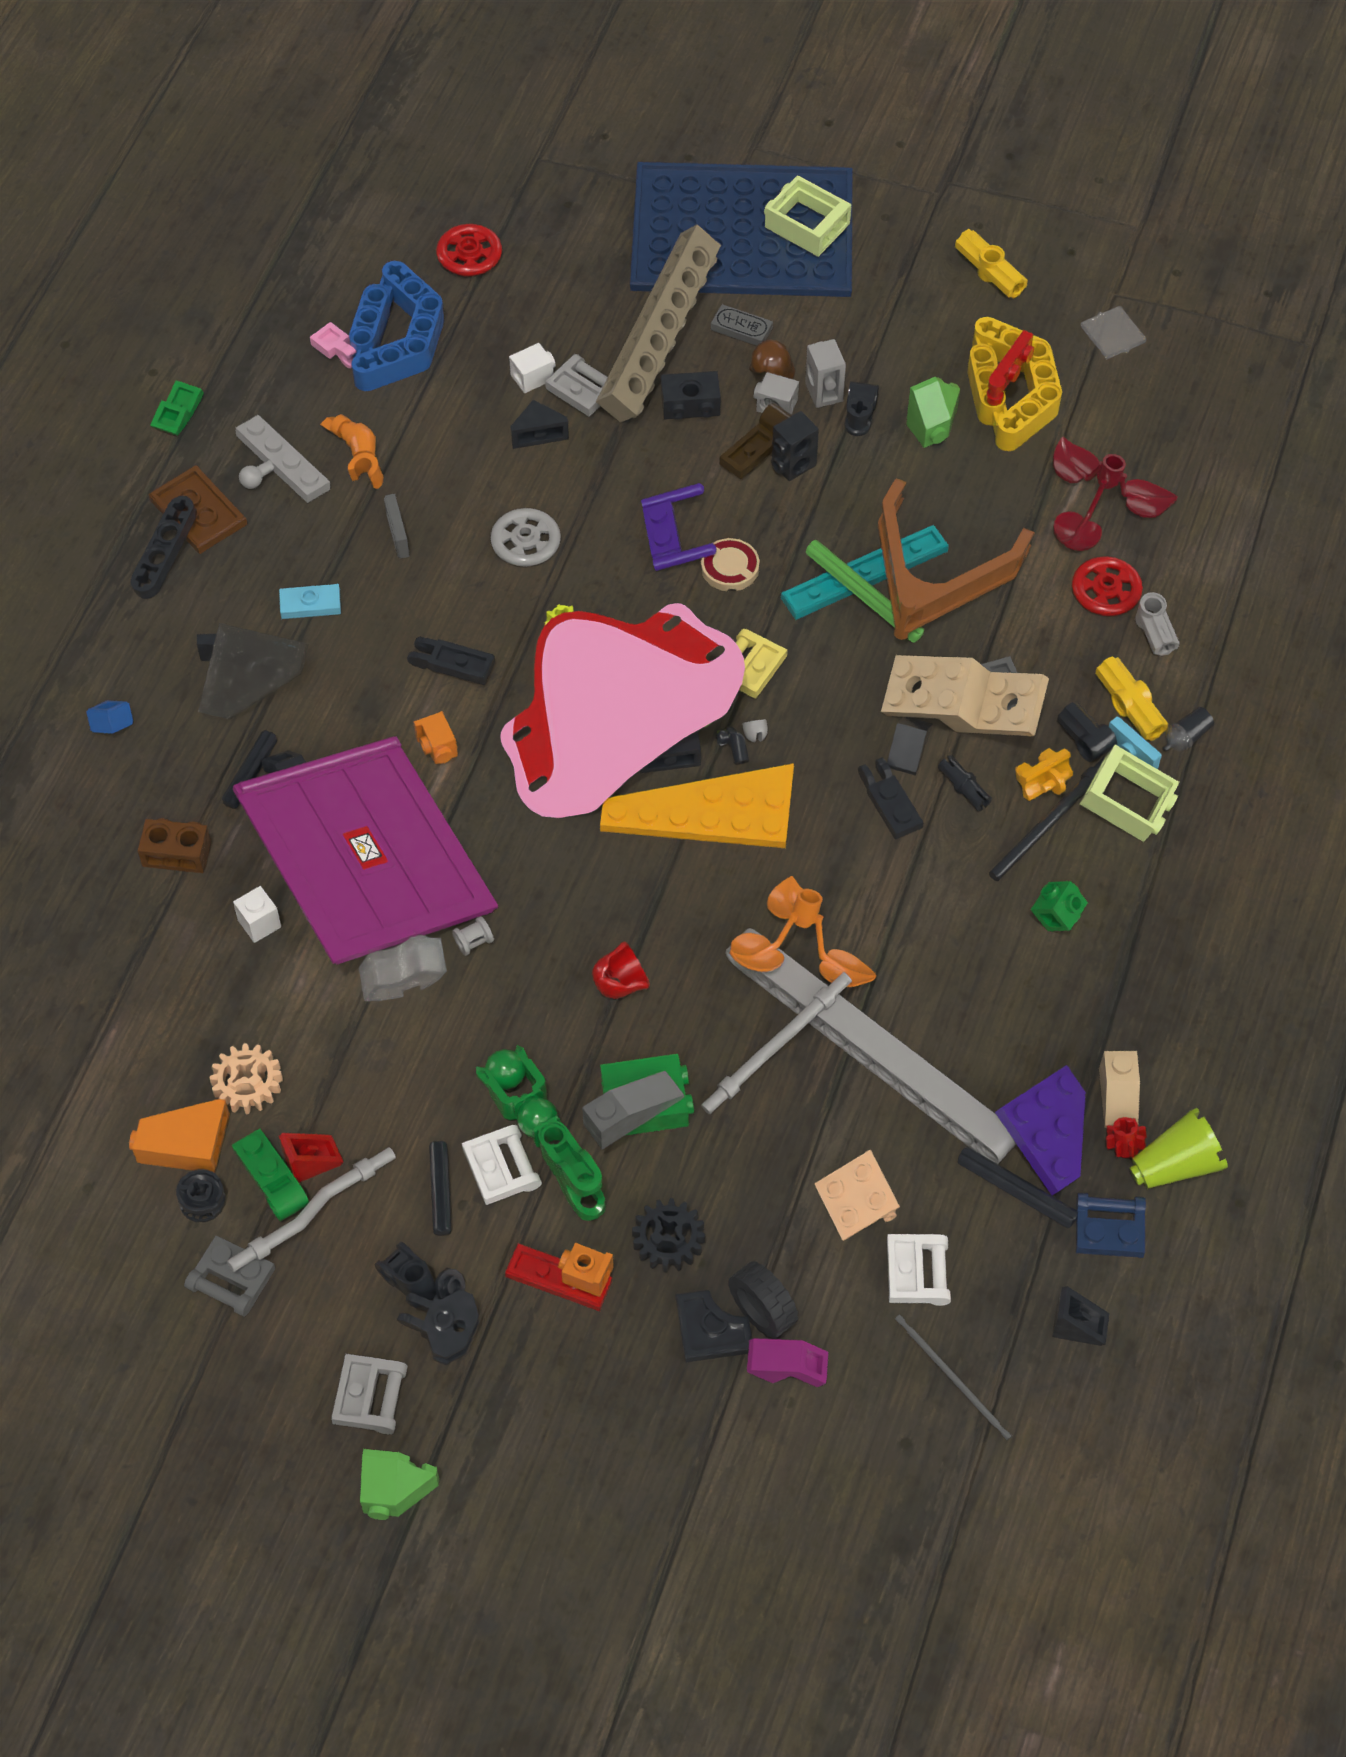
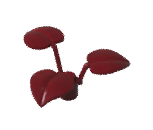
M1065 437L1060 439L1055 448L1053 467L1060 478L1069 483H1078L1082 479L1090 481L1097 475L1100 485L1084 518L1076 512L1068 511L1059 514L1054 521L1053 530L1057 539L1069 549L1077 551L1088 550L1096 546L1100 541L1102 528L1097 523L1089 521L1104 488L1111 489L1120 482L1121 495L1127 497L1126 506L1136 515L1145 518H1154L1161 515L1178 498L1172 492L1145 480L1132 479L1125 483L1127 474L1123 472L1126 462L1117 454H1108L1103 458V461L1099 462L1098 458L1090 451L1071 443Z

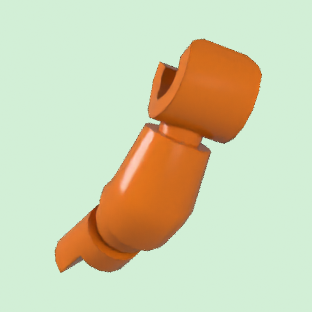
M342 414L336 417H327L320 425L346 441L347 446L351 448L353 459L348 464V472L352 481L358 480L360 474L368 472L372 486L375 489L380 488L384 477L378 460L375 457L376 437L371 429L363 423L352 422Z

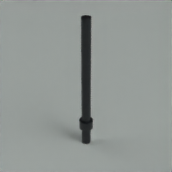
M1106 755L1094 767L1090 766L1081 775V780L989 872L993 880L999 881L1086 793Z

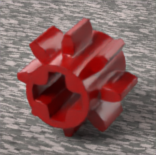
M1122 1117L1118 1118L1113 1123V1126L1107 1125L1106 1147L1107 1149L1115 1148L1116 1157L1133 1158L1138 1154L1139 1149L1143 1150L1146 1148V1127H1138L1136 1118Z

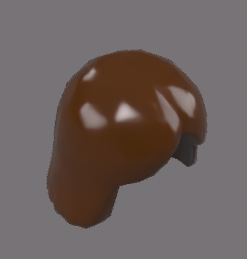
M769 339L755 347L749 366L750 371L756 373L768 372L793 379L795 367L784 344L777 340Z

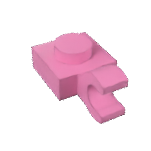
M328 323L310 336L311 345L326 357L331 359L337 355L347 368L352 367L351 363L354 358L352 355L356 353V350L350 345L349 335L333 323Z

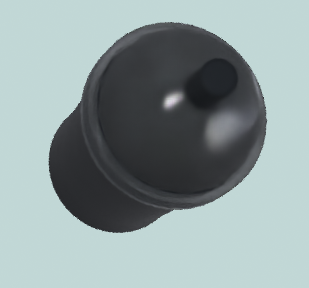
M1199 706L1178 722L1172 723L1165 735L1167 744L1162 747L1163 751L1166 752L1170 748L1175 751L1189 750L1193 743L1214 726V720L1210 713Z

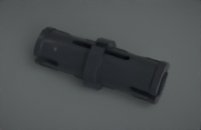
M953 755L947 756L949 762L944 758L938 765V769L954 784V790L958 794L962 793L977 811L983 810L981 804L986 808L991 803L992 797L976 782V776L972 772H967Z

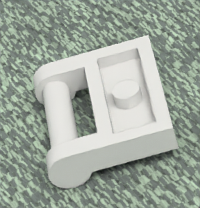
M517 1125L507 1126L462 1143L463 1151L486 1205L523 1191H533L542 1184L538 1173H534L520 1141L522 1135ZM503 1143L508 1144L521 1177L512 1178L499 1145Z
M888 1234L889 1303H931L941 1306L951 1302L950 1290L947 1289L945 1250L948 1249L947 1236L936 1234ZM922 1249L932 1251L933 1288H924Z

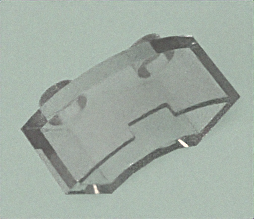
M425 935L410 937L406 942L395 948L370 953L359 967L364 1001H382L403 997L404 990L418 985L423 990L434 984L447 972L441 938H429Z

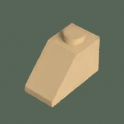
M1104 1051L1099 1067L1104 1128H1107V1125L1113 1126V1123L1122 1117L1136 1118L1138 1124L1140 1077L1137 1051Z

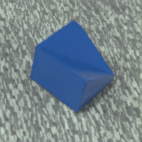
M107 700L86 711L92 732L113 734L133 724L130 705L125 701Z

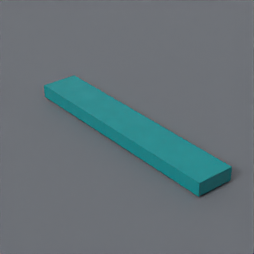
M934 525L901 539L907 570L948 552L949 545ZM881 548L847 563L850 568L871 585L887 579ZM826 572L782 592L781 600L794 619L797 620L854 593L829 572Z

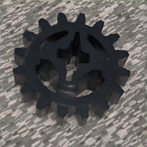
M670 1198L668 1205L663 1206L659 1199L656 1200L655 1209L648 1205L644 1207L645 1217L642 1215L636 1216L637 1226L632 1227V1237L636 1238L633 1240L634 1250H640L639 1259L641 1261L650 1258V1268L654 1269L659 1263L662 1264L663 1272L668 1271L669 1265H674L676 1270L680 1271L681 1262L685 1261L689 1265L693 1264L692 1253L701 1255L702 1246L700 1244L705 1243V1233L701 1232L704 1230L703 1220L696 1221L698 1218V1211L696 1209L689 1213L687 1212L686 1202L677 1207L675 1206L674 1199ZM651 1227L653 1234L650 1235V1239L647 1241L646 1233L648 1228ZM690 1230L691 1239L687 1244L685 1242V1236L687 1235V1231Z

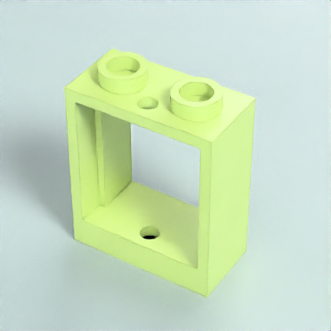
M797 175L790 183L784 185L781 193L774 200L772 199L767 203L764 209L765 228L819 257L850 224L851 204ZM797 202L825 216L814 230L786 216Z
M1114 745L1101 763L1080 805L1144 842L1151 833L1157 835L1164 825L1166 819L1162 815L1165 810L1169 812L1176 802L1178 795L1174 794L1179 782L1119 746ZM1114 771L1159 797L1147 820L1103 794Z

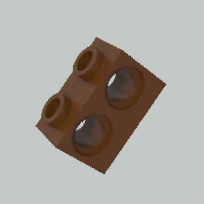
M164 818L157 820L145 819L138 847L142 867L204 873L211 846L208 827L198 822H172ZM160 840H165V841L162 842V843H156V842H158V841H160Z

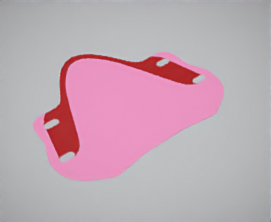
M679 603L667 605L648 620L639 624H630L607 616L582 611L564 612L551 618L543 627L537 641L534 663V699L527 709L505 724L500 735L501 743L513 763L517 792L522 801L533 812L544 817L562 818L590 813L596 810L640 769L686 736L721 718L728 712L741 687L745 671L744 657L738 645L728 635L706 626L689 608ZM674 616L681 617V622L670 631L663 630V625ZM717 646L725 648L724 653L715 660L708 661L706 659V655ZM525 726L531 727L530 734L518 742L513 740V735ZM541 776L547 777V783L535 792L529 790V785Z

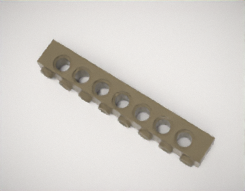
M698 225L680 233L596 400V403L620 423L630 418H636L644 408L643 402L646 396L653 390L655 386L653 382L657 374L665 366L664 359L667 353L675 346L676 341L674 339L686 324L685 317L688 311L695 305L697 301L695 297L698 291L705 285L709 269L717 261L716 255L721 245Z

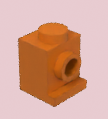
M442 711L414 721L416 740L421 744L424 754L431 755L435 764L446 763L458 756L456 739Z
M575 1243L572 1251L565 1249L561 1256L558 1268L562 1269V1282L600 1297L613 1270V1254L608 1252L603 1254ZM579 1262H582L587 1264L588 1266L581 1267L578 1264Z

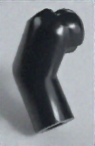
M733 727L718 729L716 731L717 743L720 746L728 744L731 747L734 764L739 765L749 762L744 736Z

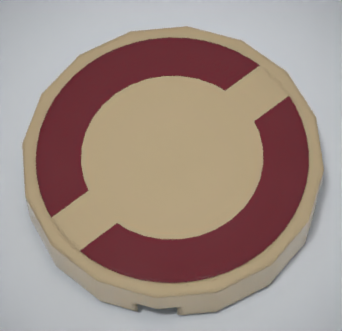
M727 538L714 542L713 544L717 548L716 554L704 557L701 560L703 578L710 586L721 591H728V589H736L738 591L753 584L758 577L760 565L757 551L750 544L740 539Z

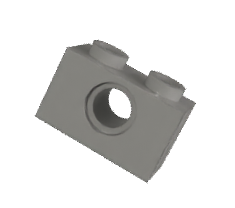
M835 339L807 345L805 384L816 408L843 402L846 364Z

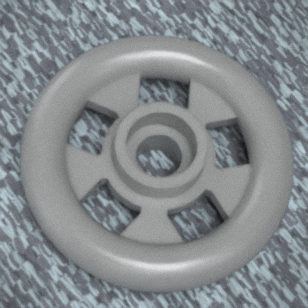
M531 508L516 509L504 514L496 521L491 532V544L495 553L502 560L516 566H534L545 562L557 551L561 539L560 529L555 520L548 514ZM527 520L539 522L536 527L526 524ZM512 523L517 525L512 532L506 530ZM540 533H548L549 541H540ZM509 540L515 546L511 550L507 549L504 545ZM536 548L537 553L525 555L524 550Z

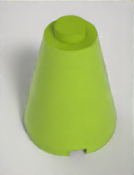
M1198 1108L1189 1111L1132 1158L1134 1165L1129 1167L1138 1185L1144 1183L1148 1189L1228 1168L1226 1158L1219 1161L1217 1153L1222 1151V1148L1205 1117L1197 1119L1200 1112Z

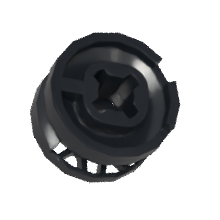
M196 1169L188 1172L180 1179L177 1185L176 1196L181 1212L191 1221L208 1222L221 1214L225 1207L226 1196L220 1178L212 1171ZM200 1215L199 1219H195V1216Z

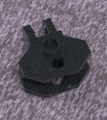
M458 1290L441 1300L434 1297L433 1301L412 1293L408 1294L405 1301L410 1306L428 1313L425 1320L407 1313H399L397 1321L406 1327L421 1332V1337L428 1340L433 1360L448 1365L466 1355L479 1324V1314L473 1294ZM462 1328L464 1331L456 1332L455 1329Z

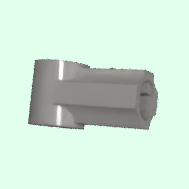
M1152 592L1145 594L1141 598L1135 620L1137 625L1144 630L1153 654L1164 656L1178 649L1179 641L1166 613L1167 603L1165 598L1158 593Z

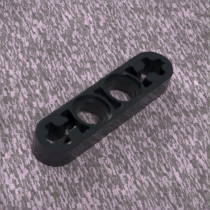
M187 496L175 497L168 504L131 577V586L140 598H152L159 592L196 519V507ZM167 531H178L175 538L171 540L163 539ZM155 555H165L164 561L160 564L151 563V559ZM150 580V584H145L143 588L141 587V583H147Z

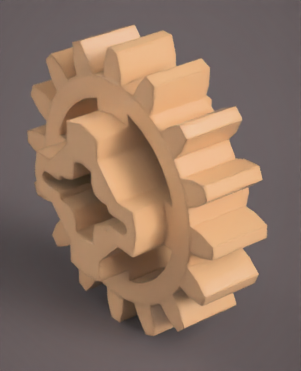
M244 1043L242 1051H237L232 1046L230 1047V1056L222 1053L219 1055L222 1064H213L214 1075L210 1076L211 1085L214 1086L212 1091L215 1098L219 1097V1099L226 1100L227 1105L230 1103L234 1113H236L239 1107H244L246 1114L250 1113L251 1106H256L261 1111L263 1110V1101L271 1104L274 1102L271 1093H280L279 1082L283 1081L281 1071H279L281 1069L278 1059L273 1060L270 1050L262 1054L260 1045L257 1044L253 1050H249L247 1043ZM267 1071L268 1077L266 1082L263 1083L262 1079L265 1077V1072ZM230 1074L231 1077L227 1080L228 1085L225 1086L226 1076Z

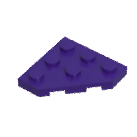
M1067 1065L995 1112L1051 1195H1054L1081 1176L1086 1092Z

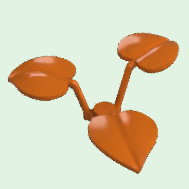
M793 876L777 885L767 900V907L772 914L779 918L789 919L777 940L771 944L762 935L744 933L732 941L729 953L736 962L748 969L760 972L773 971L784 962V955L777 948L782 944L793 923L802 928H808L815 923L819 958L823 960L819 965V972L826 980L832 983L844 972L852 980L847 987H855L871 982L877 976L866 964L846 951L832 949L828 954L825 953L822 932L823 916L818 914L823 900L822 896L815 890L801 888Z

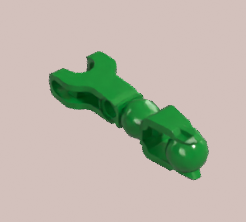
M517 1045L515 1051L509 1049L495 1051L488 1057L485 1067H476L477 1077L488 1088L489 1095L503 1117L507 1120L517 1119L521 1131L534 1139L536 1147H540L543 1159L556 1177L563 1194L578 1217L585 1221L599 1218L606 1209L605 1197L601 1191L603 1185L601 1171L591 1155L579 1146L567 1127L560 1122L555 1105L547 1099L548 1094L544 1076L533 1061L528 1059L523 1047ZM526 1075L532 1085L533 1092L523 1094L520 1098L518 1096H507L503 1090L516 1088ZM553 1140L561 1141L558 1144H549ZM592 1195L597 1204L594 1208L583 1207L580 1203L581 1198Z

